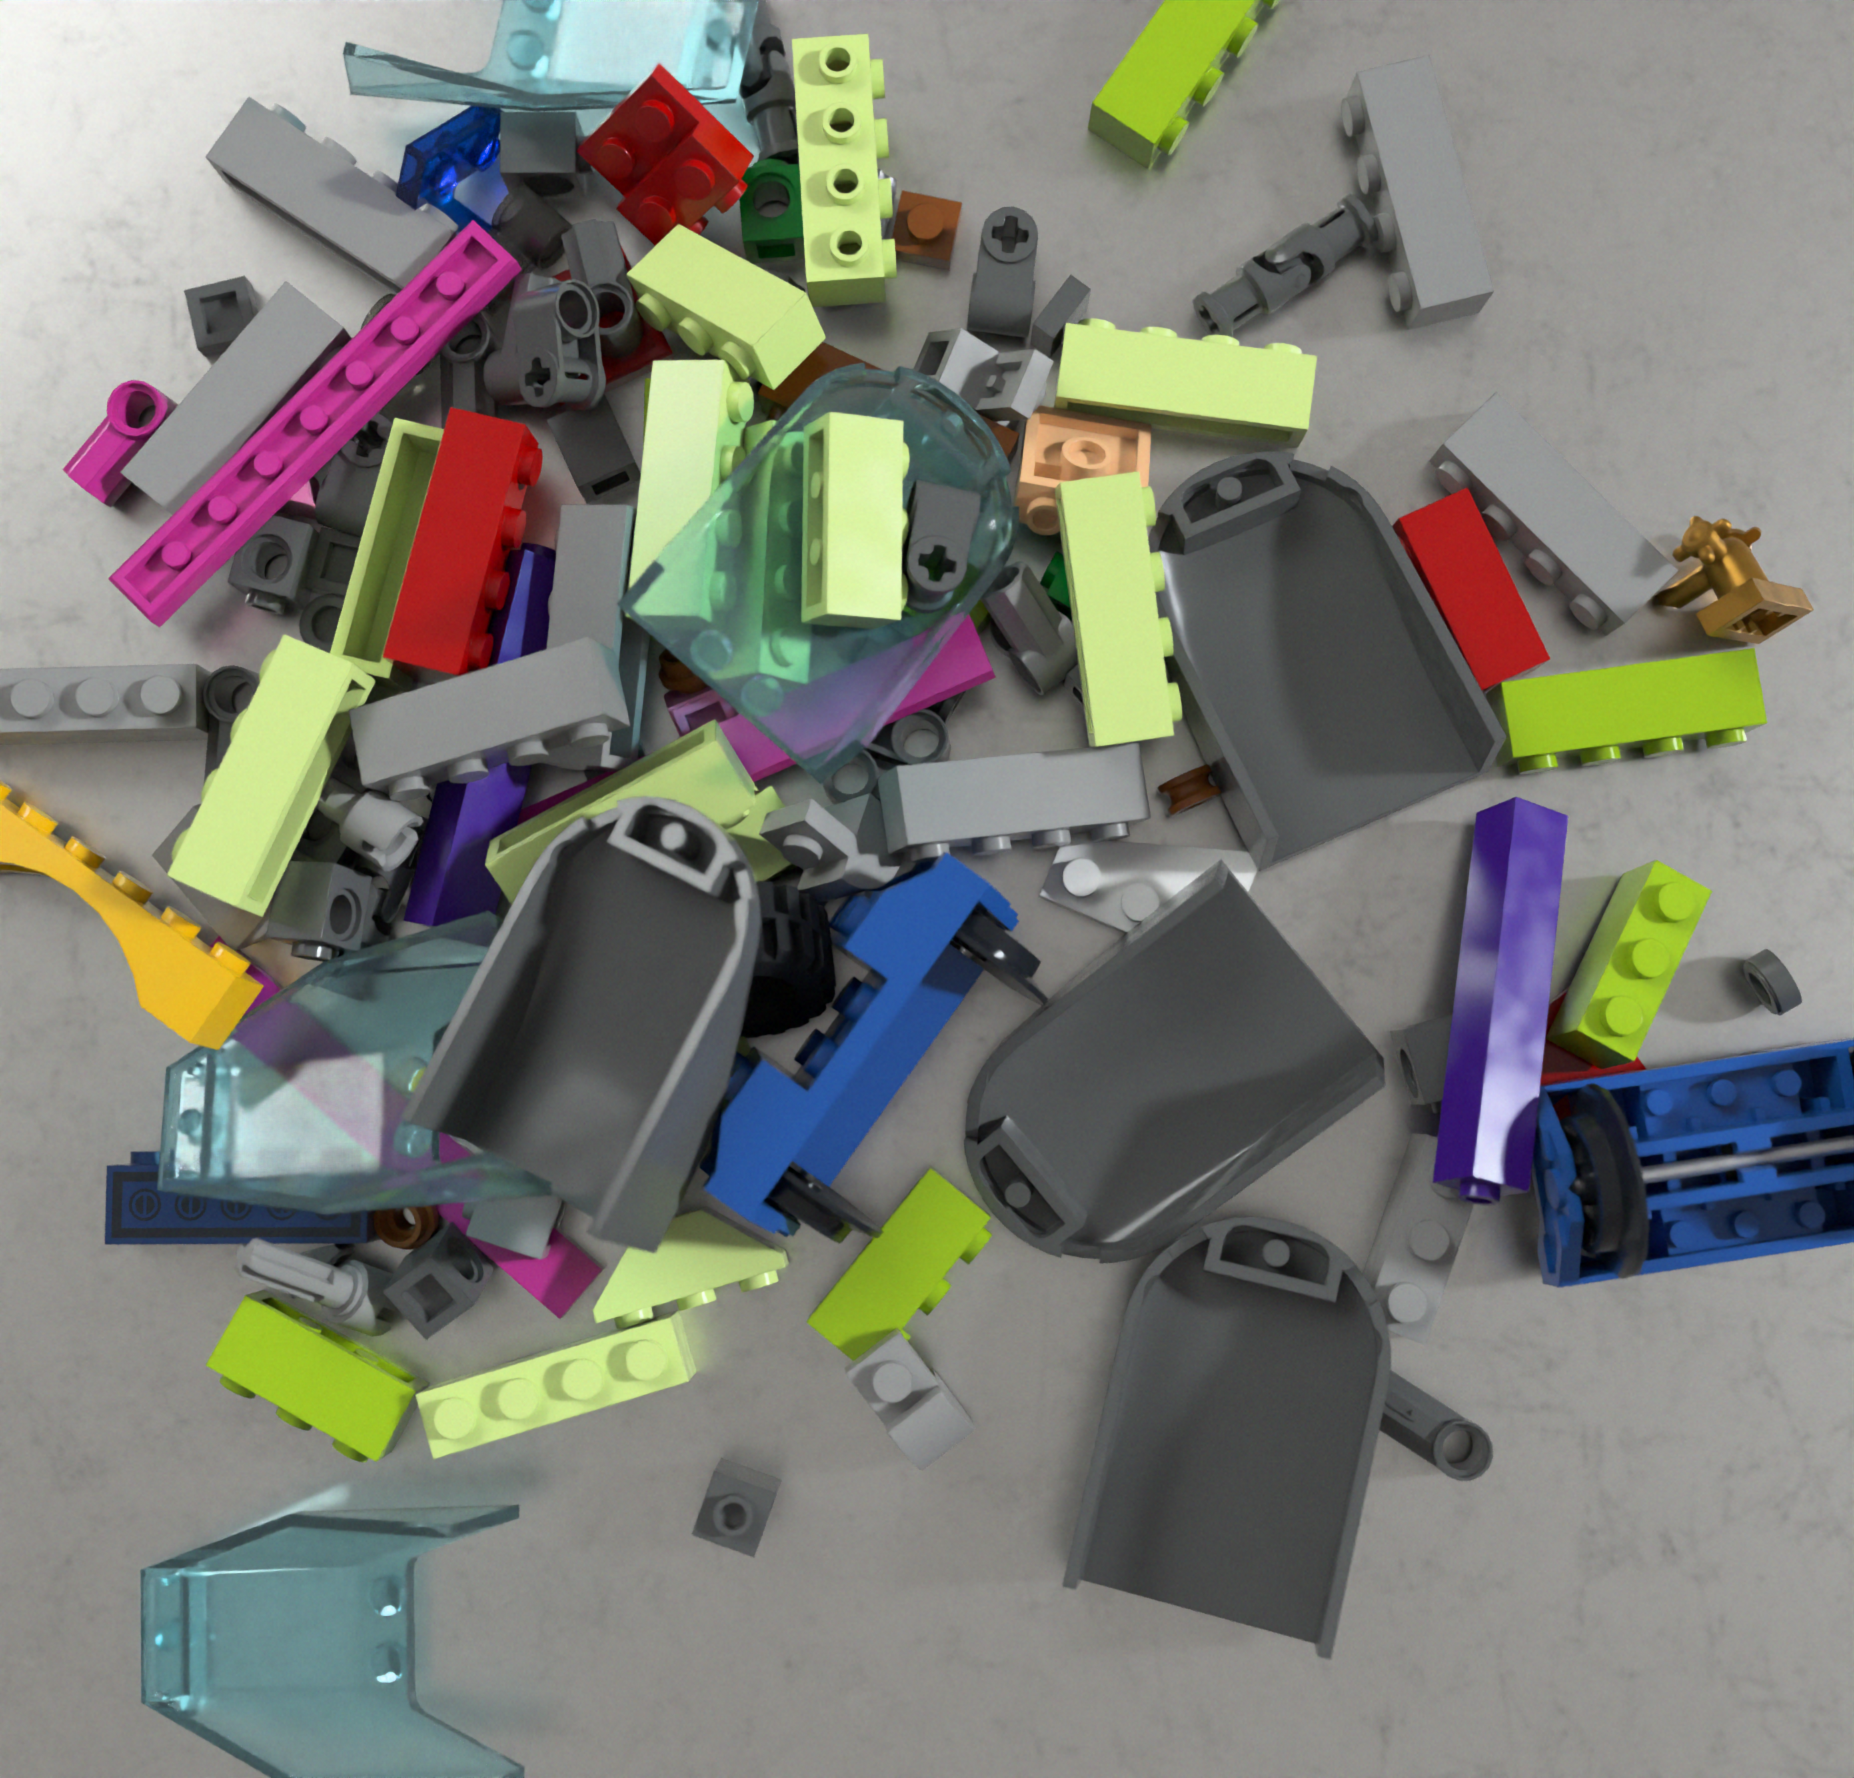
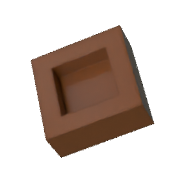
M902 190L891 239H895L896 260L950 270L962 214V202Z

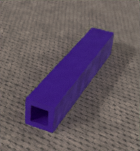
M522 543L520 550L510 551L505 572H508L510 576L508 596L501 610L494 609L488 634L493 636V650L488 667L547 650L550 620L548 600L553 590L556 551L554 549L534 543ZM507 762L488 768L489 775L478 781L451 783L447 780L437 783L403 921L489 940L501 893V888L485 866L490 840L517 826L532 764L513 766Z
M1519 797L1511 798L1476 813L1433 1183L1459 1190L1458 1198L1460 1200L1486 1206L1498 1205L1501 1196L1529 1192L1569 817Z

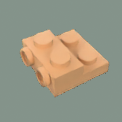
M1039 405L1032 413L1031 418L1025 420L1012 522L1027 524L1033 532L1040 535H1052L1059 532L1060 526L1054 489L1060 482L1139 471L1141 487H1147L1149 481L1152 424Z

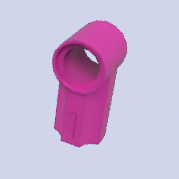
M131 380L121 383L112 391L108 399L107 416L62 470L85 491L103 504L112 507L132 483L120 472L175 410L178 404L144 381ZM155 405V415L152 421L146 426L139 428L138 421L142 411L148 406Z

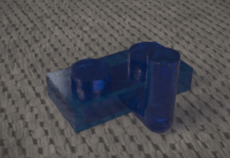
M484 98L405 146L396 197L414 210H417L426 203L436 207L457 224V231L459 232L474 220L494 238L496 228L455 199L454 195L459 182L477 171L484 172L488 170L496 161L500 153V140L498 138L500 134L501 112L504 111Z

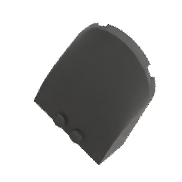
M1265 451L1246 453L1223 459L1189 477L1166 499L1158 511L1156 525L1152 527L1148 537L1150 553L1160 552L1164 568L1165 589L1164 591L1155 592L1158 617L1169 618L1173 636V656L1164 657L1172 681L1178 684L1182 707L1206 764H1210L1212 769L1211 776L1216 786H1220L1222 791L1221 797L1258 871L1487 773L1507 737L1388 518L1369 492L1357 481L1333 466H1330L1328 471L1310 463L1293 460V453Z
M643 796L617 800L618 807L607 810L590 820L584 816L580 817L558 834L545 848L527 875L400 1118L410 1124L468 1141L594 1218L586 1232L594 1238L655 1253L705 1153L726 1094L745 1015L759 942L761 914L758 887L753 870L735 839L717 822L686 804L662 797Z
M1220 859L1096 958L1053 995L1044 1007L1041 1006L997 1046L977 1075L969 1094L965 1127L966 1137L964 1139L965 1156L974 1184L988 1208L1006 1228L1029 1245L1061 1258L1062 1254L1080 1258L1100 1259L1099 1264L1128 1261L1161 1249L1181 1236L1385 1087L1384 1058Z
M1239 1217L1202 1226L1166 1248L1151 1263L1137 1283L1123 1319L1063 1587L1076 1590L1080 1582L1084 1580L1315 1644L1317 1656L1331 1660L1391 1371L1390 1336L1381 1304L1367 1279L1356 1264L1341 1249L1316 1232L1294 1223L1267 1217Z

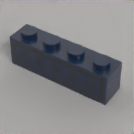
M231 1150L195 1151V1163H171V1151H130V1163L107 1165L105 1245L249 1244L255 1238L272 1244H355L378 1241L381 1239L374 1228V1213L377 1203L383 1195L384 1165L380 1162H364V1150H325L324 1162L299 1163L300 1150L259 1151V1163H235V1151Z

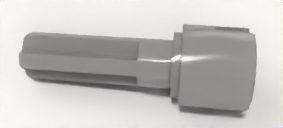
M331 775L315 807L323 812L325 817L339 825L340 840L345 846L383 871H391L397 868L409 856L419 840L416 831L410 827L420 826L424 822L421 816L398 801L391 800L390 796L377 790L360 793L350 785L341 783Z
M259 1238L252 1239L249 1244H241L236 1251L238 1260L235 1270L239 1276L321 1304L325 1318L334 1324L372 1337L381 1336L391 1330L390 1323L382 1316H379L382 1307L395 1312L399 1311L383 1293L384 1288L393 1276L392 1273L357 1260L344 1261L335 1267Z

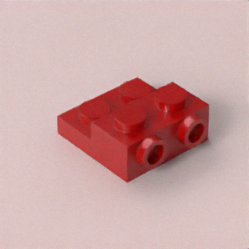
M660 63L584 138L576 150L578 154L623 195L616 210L655 246L678 224L700 235L709 223L704 214L713 206L722 214L728 211L748 187L742 180V177L754 157Z

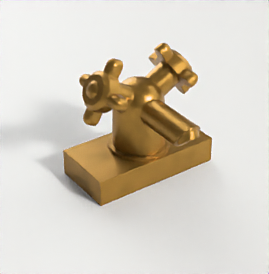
M1693 516L1690 519V527L1683 535L1682 544L1674 549L1672 556L1678 562H1683L1690 556L1699 558L1702 565L1655 595L1657 605L1681 609L1710 589H1713L1718 600L1696 613L1708 636L1755 644L1762 643L1814 611L1801 588L1778 584L1768 580L1751 552L1752 543L1761 537L1760 528L1752 527L1746 532L1740 529H1731V522L1724 518L1719 519L1713 524L1699 516Z

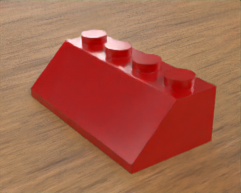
M450 407L382 656L416 682L432 685L485 669L489 665L493 650V636L488 634L494 609L501 610L508 596L510 576L508 572H505L511 547L518 548L524 536L526 512L521 510L526 489L527 486L534 487L536 485L542 468V450L538 448L539 443L526 424Z

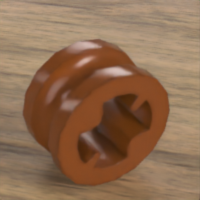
M1210 764L1192 769L1158 786L1157 789L1160 795L1168 796L1171 801V805L1167 809L1170 817L1193 809L1222 794L1220 786H1213L1209 782V774L1212 772Z

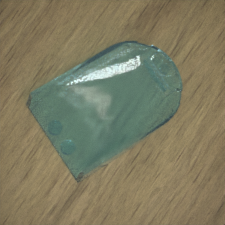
M865 363L838 368L816 380L801 394L650 564L617 605L821 784L867 748L1007 563L1014 548L1019 525V506H1012L1011 494L1006 478L1012 472L1010 464L999 441L981 416L965 400L942 383L925 374L899 366L894 372L866 369ZM828 412L903 421V443H906L909 450V467L902 486V508L905 510L913 482L916 478L980 493L979 514L970 544L967 570L962 582L955 588L951 600L942 610L934 613H919L905 605L901 611V620L876 629L801 623L804 426ZM927 568L929 571L928 579L933 582H936L933 579L934 571Z

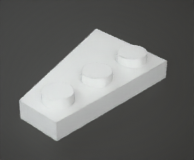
M1071 838L1070 844L1059 847L1039 898L1127 934L1220 859L1247 891H1249L1258 869L1250 853L1245 851L1120 841L1092 842V839Z

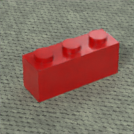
M1468 487L1397 519L1392 528L1483 694L1501 682L1515 680L1536 670L1550 660L1547 650Z

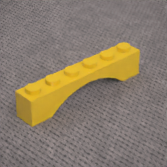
M0 780V873L13 872L45 875L74 890L100 914L119 941L134 977L140 1006L189 1043L219 1050L264 987V985L245 972L251 963L223 943L217 941L213 948L196 937L202 927L182 912L170 906L164 912L148 902L153 891L137 879L122 871H119L116 877L100 867L106 857L92 846L74 836L66 842L53 833L59 823L42 810L27 802H24L20 808L7 799L12 789Z

